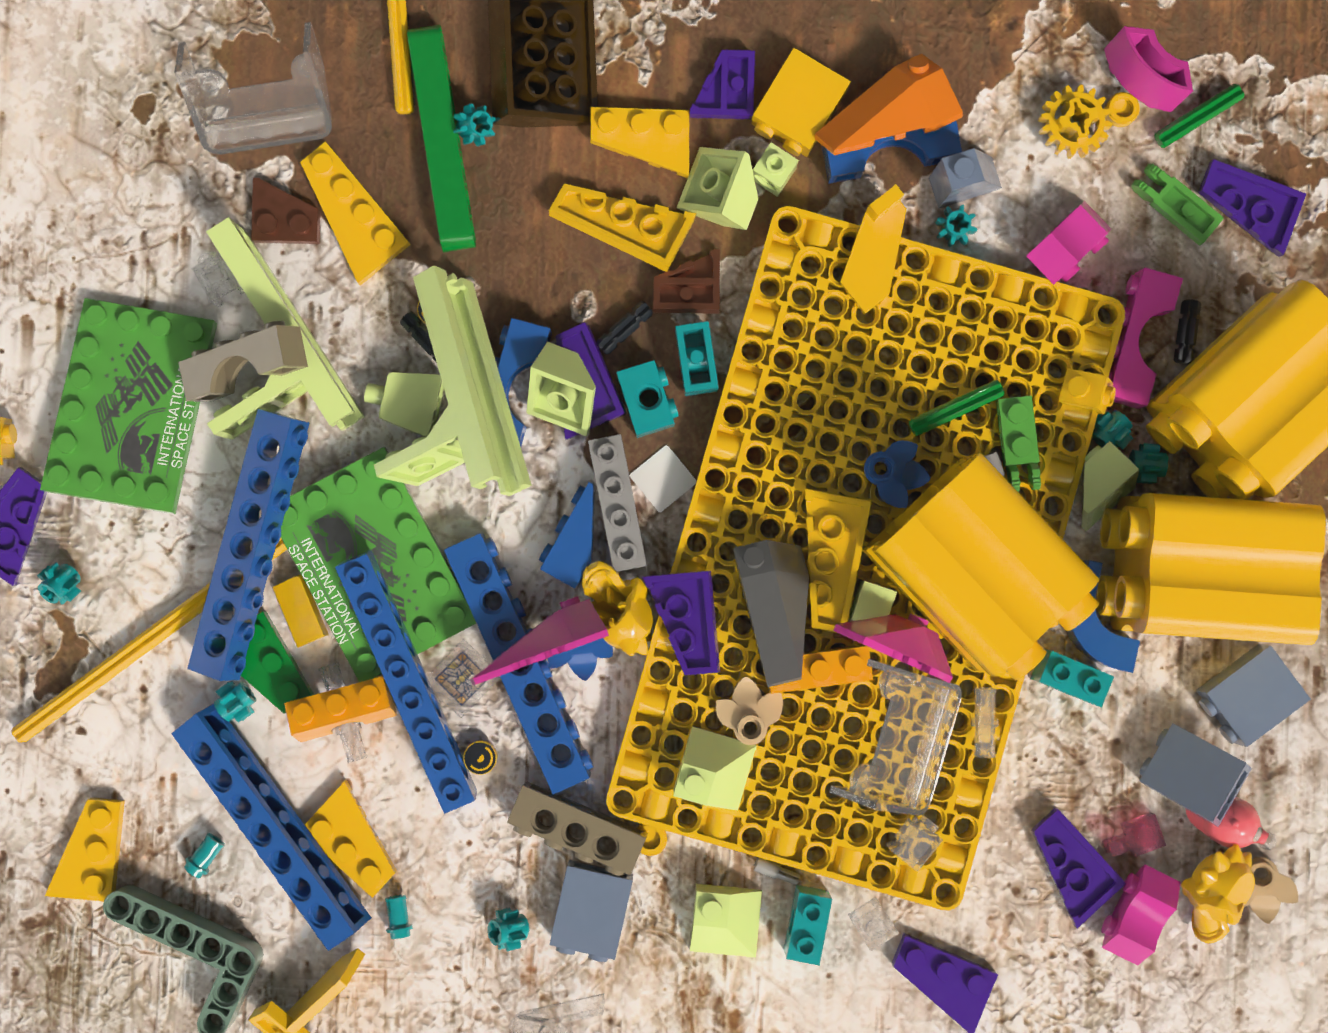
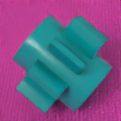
M469 104L464 106V113L454 115L457 124L453 132L458 133L463 138V145L474 141L476 146H481L485 144L486 140L484 137L495 136L492 128L493 122L496 119L486 112L487 106L484 105L475 110L474 105Z
M961 205L954 212L948 206L944 209L946 219L937 218L935 221L937 226H941V232L937 235V239L944 237L948 240V247H951L958 240L965 246L969 242L966 233L972 235L977 232V228L971 226V221L976 215L975 213L968 215L964 212V205ZM954 220L958 221V227L961 228L959 232L953 231L954 225L951 223Z
M1114 410L1111 414L1109 412H1106L1104 415L1098 414L1092 438L1102 448L1110 441L1114 446L1123 450L1133 439L1130 435V429L1133 427V424L1124 414L1117 410Z
M1144 443L1139 445V450H1131L1129 460L1139 469L1136 483H1157V477H1165L1168 470V454L1159 452L1160 444Z
M55 562L52 566L48 565L37 575L42 580L38 585V591L50 603L55 604L59 601L63 605L66 601L71 602L81 592L76 587L81 580L80 575L76 569L68 564L59 565Z
M233 681L227 682L215 691L220 698L214 701V706L226 721L229 722L235 718L239 723L255 712L251 705L257 701L256 697L244 682H240L237 685Z
M509 907L496 910L497 918L491 919L487 928L491 943L495 946L498 945L499 950L506 949L507 952L520 949V941L526 940L529 935L527 918L523 914H519L518 909L511 910Z

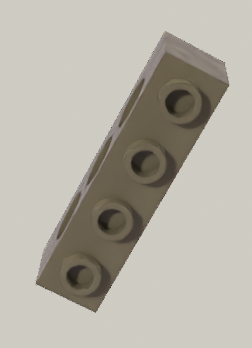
M528 781L522 785L507 823L514 826L513 830L518 834L526 837H531L532 834L544 838L543 843L556 850H562L565 847L574 851V856L577 859L587 863H593L594 860L606 865V871L621 877L624 876V873L631 876L648 835L647 832H643L636 827L561 795H553L551 791ZM540 810H548L554 815L553 825L545 826L539 821L538 813ZM572 823L581 824L585 829V837L581 839L573 838L568 830L569 825ZM603 836L613 838L616 842V849L612 852L602 850L599 845V839Z

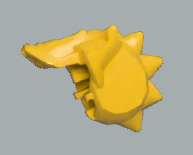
M603 561L592 563L583 572L582 586L584 595L594 599L591 603L608 631L609 636L603 639L609 645L621 649L629 656H633L635 652L647 655V641L652 640L650 631L653 624L652 610L646 600L648 588L638 577L631 580H623L611 565Z
M1238 844L1231 846L1225 853L1217 851L1206 857L1197 865L1192 876L1184 879L1181 883L1182 894L1193 905L1192 930L1195 937L1202 942L1214 943L1223 939L1230 931L1228 924L1235 925L1239 922L1244 905L1254 890L1255 879L1251 869L1252 854L1251 852H1241Z

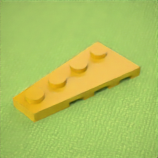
M326 141L300 162L360 286L411 245Z
M563 184L549 209L550 217L665 272L668 271L696 217V213L687 211L684 214L669 211V207L655 204V207L636 203L635 199L626 197L620 200L607 197L604 192L569 184Z
M805 489L812 628L835 632L833 630L836 624L849 621L872 501Z

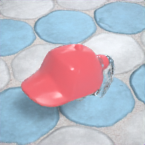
M1235 797L1219 827L1186 809L1189 821L1210 839L1224 847L1230 848L1234 844H1238L1240 848H1243L1253 843H1258L1262 849L1271 850L1277 844V835L1262 828L1259 815L1253 805L1239 797Z

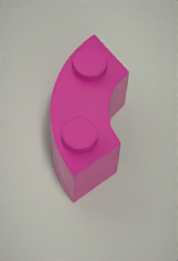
M1124 26L1104 48L1110 72L1115 75L1120 84L1130 94L1149 108L1172 112L1193 92L1188 62L1177 59L1169 54L1158 42L1153 29Z
M1084 200L1027 254V258L1053 285L1060 279L1067 282L1080 270L1077 263L1090 250L1093 254H1096L1109 242L1106 235L1110 232L1111 228Z
M1146 864L1136 874L1130 873L1124 881L1126 884L1123 886V893L1112 915H1108L1104 920L1101 932L1105 934L1102 948L1136 965L1142 963L1155 952L1163 927L1169 917L1177 910L1181 884L1180 881Z

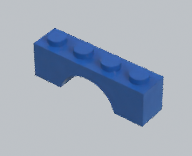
M957 121L925 133L923 128L906 132V138L894 140L893 136L877 139L871 147L833 155L821 145L828 184L861 178L867 159L873 153L885 147H901L911 151L919 158L924 167L937 165L942 158L962 152Z
M511 318L510 325H504L499 344L504 345L501 358L495 357V361L520 447H522L527 427L516 419L510 408V388L515 378L522 371L532 366L546 343L550 342L552 331L547 327Z

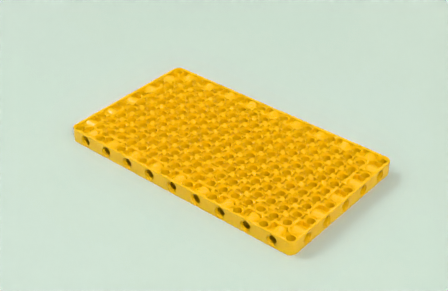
M785 206L779 208L774 213L770 223L670 573L711 571V577L716 574H723L727 577L729 582L727 589L722 593L713 591L714 607L719 610L716 631L720 672L700 674L701 682L697 687H686L682 681L683 670L668 638L669 634L661 616L659 617L658 615L608 789L606 804L610 812L620 818L936 909L949 911L960 905L964 896L1025 676L1014 680L1008 673L994 677L988 675L984 670L976 671L950 644V650L945 656L953 678L950 683L941 679L937 687L929 688L926 684L928 673L909 665L908 675L903 679H897L894 675V667L901 661L869 647V652H874L878 658L876 667L872 669L873 680L837 685L835 690L829 693L823 692L821 687L781 692L783 699L792 698L796 701V710L791 715L781 714L777 722L768 726L765 738L756 744L757 747L738 810L705 806L674 797L673 789L691 727L695 726L737 739L734 729L723 724L717 729H711L706 725L705 719L707 715L711 712H716V701L719 699L732 700L735 686L743 677H748L765 695L770 693L765 675L758 673L756 670V663L760 659L752 625L749 631L743 634H739L733 629L734 619L740 615L749 617L745 599L742 596V586L735 559L732 561L723 560L719 555V548L725 542H731L736 547L764 540L795 545L792 540L794 531L799 528L807 531V514L803 512L801 507L802 501L805 499V489L872 501L870 515L880 518L882 528L876 534L866 530L863 547H866L906 508L893 507L876 498L875 488L877 485L871 483L864 474L866 459L860 461L854 458L852 455L853 445L855 443L864 444L868 449V458L873 453L885 452L892 443L904 440L916 443L918 447L913 460L916 462L925 461L930 465V481L919 488L907 490L908 496L912 492L921 495L961 458H970L978 452L986 456L992 448H998L1002 452L996 400L977 408L981 415L978 424L970 423L967 420L966 414L932 429L937 431L940 436V443L937 447L927 444L925 440L926 432L915 436L909 425V421L912 418L934 409L936 398H942L949 402L977 389L975 385L977 376H984L989 383L994 380H998L1001 383L1005 394L998 399L1009 398L1007 394L1009 385L1017 386L1020 389L1021 397L1032 395L1035 425L1039 426L1044 433L1042 441L1037 442L1041 486L1039 490H1031L1028 483V474L1022 470L1021 465H1017L1020 489L1024 491L1026 501L1063 539L1098 413L1092 409L1061 403L1059 401L1067 368L1109 377L1125 319V309L1121 302L1113 297L1056 282L1053 285L1046 278L901 237L889 296L870 310L872 322L863 324L856 317V311L859 307L840 285V282L836 281L833 276L835 269H845L851 251L843 247L842 239L845 237L856 239L860 226L800 208ZM783 219H789L795 224L796 230L791 233H785L779 228L778 222ZM906 256H917L921 260V268H910L906 263ZM806 259L815 261L818 265V271L813 274L804 272L801 262ZM971 273H978L984 278L983 287H976L971 283ZM767 281L772 282L777 286L778 293L774 296H766L761 292L760 285ZM900 286L908 287L913 294L912 300H901L898 297L897 288ZM798 290L806 292L809 297V303L803 306L797 305L792 299V293ZM1035 291L1045 293L1047 296L1046 306L1037 304L1034 299ZM931 295H938L943 299L944 308L942 310H935L930 306L929 297ZM829 299L837 301L841 307L840 313L836 315L827 313L824 308V302ZM963 304H969L975 309L974 319H967L962 315L961 306ZM1099 309L1108 311L1110 314L1109 324L1100 321L1098 317ZM994 313H1001L1006 317V328H999L994 324ZM896 317L900 319L904 325L903 332L895 333L891 331L888 326L889 318ZM787 322L796 323L800 328V335L797 337L787 336L783 331V325ZM1026 322H1032L1038 327L1039 332L1036 338L1026 333ZM927 326L933 329L935 333V340L933 342H926L921 338V327ZM818 331L828 332L832 338L831 345L826 347L818 345L815 340V333ZM1059 331H1064L1069 335L1070 344L1068 347L1062 346L1058 342L1057 334ZM959 335L966 340L967 347L965 351H958L953 347V336ZM850 340L859 341L863 346L862 355L855 356L850 354L847 349V342ZM753 344L759 349L760 356L755 360H748L743 356L742 348L745 345ZM986 344H991L997 348V360H990L985 356L984 347ZM881 349H889L894 353L895 361L893 364L886 365L881 362L879 358V351ZM779 353L787 354L791 359V366L787 369L778 368L774 363V356ZM1018 353H1023L1029 358L1030 366L1028 369H1022L1017 365L1016 356ZM913 358H920L925 362V373L918 374L913 371L911 367ZM816 362L820 364L823 369V375L820 378L810 377L806 372V365L808 363ZM1050 362L1060 366L1061 376L1059 379L1049 374L1048 366ZM945 367H952L957 371L958 379L956 383H949L944 379L943 370ZM848 371L853 375L854 385L852 387L841 386L838 381V374L840 372ZM879 380L884 383L886 387L884 396L878 397L872 394L870 390L871 381ZM773 384L781 388L782 398L780 400L771 401L766 397L765 388L768 385ZM905 389H911L916 393V405L909 406L904 403L902 393ZM803 393L810 395L814 400L813 408L811 410L801 409L797 404L798 395ZM1041 394H1047L1052 399L1053 403L1050 410H1045L1040 406L1039 398ZM836 402L844 406L845 416L843 419L832 418L829 413L831 403ZM729 407H736L741 411L742 420L739 423L730 424L724 419V411ZM863 412H871L876 416L877 424L875 428L869 429L863 426L861 422ZM761 416L769 417L774 424L773 430L769 433L760 432L755 425L756 419ZM899 420L907 424L909 430L905 438L895 435L893 431L895 421ZM792 425L801 426L805 432L804 440L801 442L792 441L788 437V428ZM830 434L836 439L837 444L834 451L830 452L822 449L820 446L822 435ZM1066 434L1071 435L1075 440L1073 451H1068L1063 447L1062 439ZM961 438L971 443L972 450L968 456H963L958 452L957 443ZM756 447L763 451L765 457L762 464L753 465L747 460L746 454L750 448ZM788 456L793 458L796 463L794 473L784 474L781 472L778 466L781 457ZM881 462L876 463L874 467L875 472L878 475H883L886 472V466ZM816 465L824 467L828 473L826 481L822 484L814 482L810 475L811 469ZM1003 467L1004 477L1008 481L1006 467ZM711 470L720 471L724 477L723 485L718 488L708 486L705 480L706 473ZM848 474L856 476L859 481V488L854 493L846 491L843 487V479ZM749 479L755 484L756 488L753 496L744 497L740 495L737 489L740 480ZM781 488L786 492L787 501L783 506H775L771 503L769 495L772 489ZM1049 497L1053 498L1058 505L1054 515L1048 514L1044 508L1045 501ZM738 510L745 514L747 520L742 529H734L729 525L728 516L732 511ZM764 520H773L777 524L778 533L775 537L766 538L761 534L760 526ZM693 533H700L705 537L706 546L700 552H693L687 546V539ZM807 544L805 547H803V548H801V549H802V552H803V556H804L805 563H806L807 570H808V574H809V588H808V597H807V606H808L811 602H810V572H809L808 544ZM873 561L866 566L859 565L857 579L897 591L889 615L896 614L908 619L910 613L915 615L912 610V603ZM806 614L805 634L813 636L814 646L810 651L804 653L830 650L831 646L835 643H842L844 646L861 644L840 633L812 628L811 619ZM923 615L918 616L920 618L927 620ZM929 622L927 628L938 633L940 639L944 638ZM736 647L741 650L742 659L737 665L725 663L724 653L728 648ZM657 661L667 663L670 668L668 676L663 679H657L651 674L650 668ZM723 679L729 680L733 684V691L727 697H720L714 691L716 683ZM964 680H970L973 685V690L967 697H961L958 692V686ZM865 684L868 687L869 695L864 701L856 702L852 696L853 690L857 685ZM1001 689L1005 695L1004 701L999 706H993L990 701L991 694L995 690ZM893 693L898 694L901 700L899 707L896 710L888 711L885 708L886 697ZM678 703H687L692 707V714L688 719L680 720L675 717L673 709ZM923 703H929L932 707L931 716L928 719L920 720L917 716L918 707ZM824 707L828 711L827 720L820 725L814 724L811 720L813 710ZM961 712L964 717L962 726L952 729L949 725L951 715ZM852 716L857 717L860 721L859 729L852 734L846 733L843 729L845 720ZM640 725L648 727L651 731L650 739L643 743L636 741L632 735L633 729ZM882 726H889L892 731L890 739L884 743L877 742L875 737L877 729ZM777 730L787 733V741L781 747H774L770 744V736ZM670 735H677L683 740V746L678 751H669L664 745L665 739ZM921 735L923 738L922 748L916 752L909 751V739L912 736ZM807 740L818 741L819 750L815 755L806 756L802 753V746ZM952 744L955 748L953 758L948 761H942L940 757L942 747ZM840 749H848L851 753V759L845 765H837L834 761V756ZM981 753L985 754L987 758L985 767L980 770H974L972 766L974 757ZM873 758H879L883 763L881 771L874 775L867 773V763ZM766 763L776 764L778 766L777 775L771 779L762 777L760 772L763 765ZM667 767L673 771L674 777L669 783H660L656 779L655 773L659 768ZM907 767L913 768V780L906 784L900 783V771ZM799 772H806L810 775V782L804 788H797L793 785V778ZM937 777H944L946 780L944 790L938 793L932 792V781ZM832 781H838L842 785V790L836 797H829L825 794L827 784ZM865 790L872 791L874 795L872 803L868 806L858 805L857 798L859 794ZM618 791H628L632 795V802L627 806L618 805L614 800V795ZM758 795H765L769 798L768 807L762 811L753 809L751 806L753 798ZM896 800H903L905 802L904 812L897 816L890 814L891 803ZM791 804L801 807L800 816L794 820H788L784 817L785 808ZM684 809H691L696 813L697 818L691 824H683L678 819L679 813ZM935 809L937 811L935 822L929 825L923 824V813L926 810ZM821 814L832 815L833 822L829 828L820 829L816 826V820ZM967 818L969 821L967 831L961 834L955 833V823L959 819ZM854 823L864 824V833L859 838H851L848 835V830ZM750 827L760 831L759 839L753 843H748L742 838L743 832ZM885 833H895L897 837L894 845L891 847L881 846L880 841ZM921 841L927 842L928 850L926 854L920 857L914 856L913 848L915 844ZM813 846H820L824 849L822 858L817 861H811L807 858V852ZM877 865H885L888 868L886 876L882 879L871 877V872ZM943 883H949L951 885L949 895L943 898L937 897L936 890L938 886Z

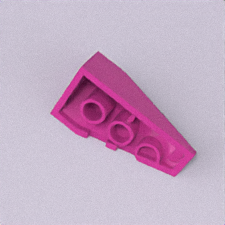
M577 596L560 602V610L549 615L470 679L472 685L482 683L526 665L547 659L558 653L569 651L609 636L608 631L590 599L580 602Z
M911 613L908 619L893 614L835 625L833 631L948 683L953 678L939 635L927 628L929 621Z

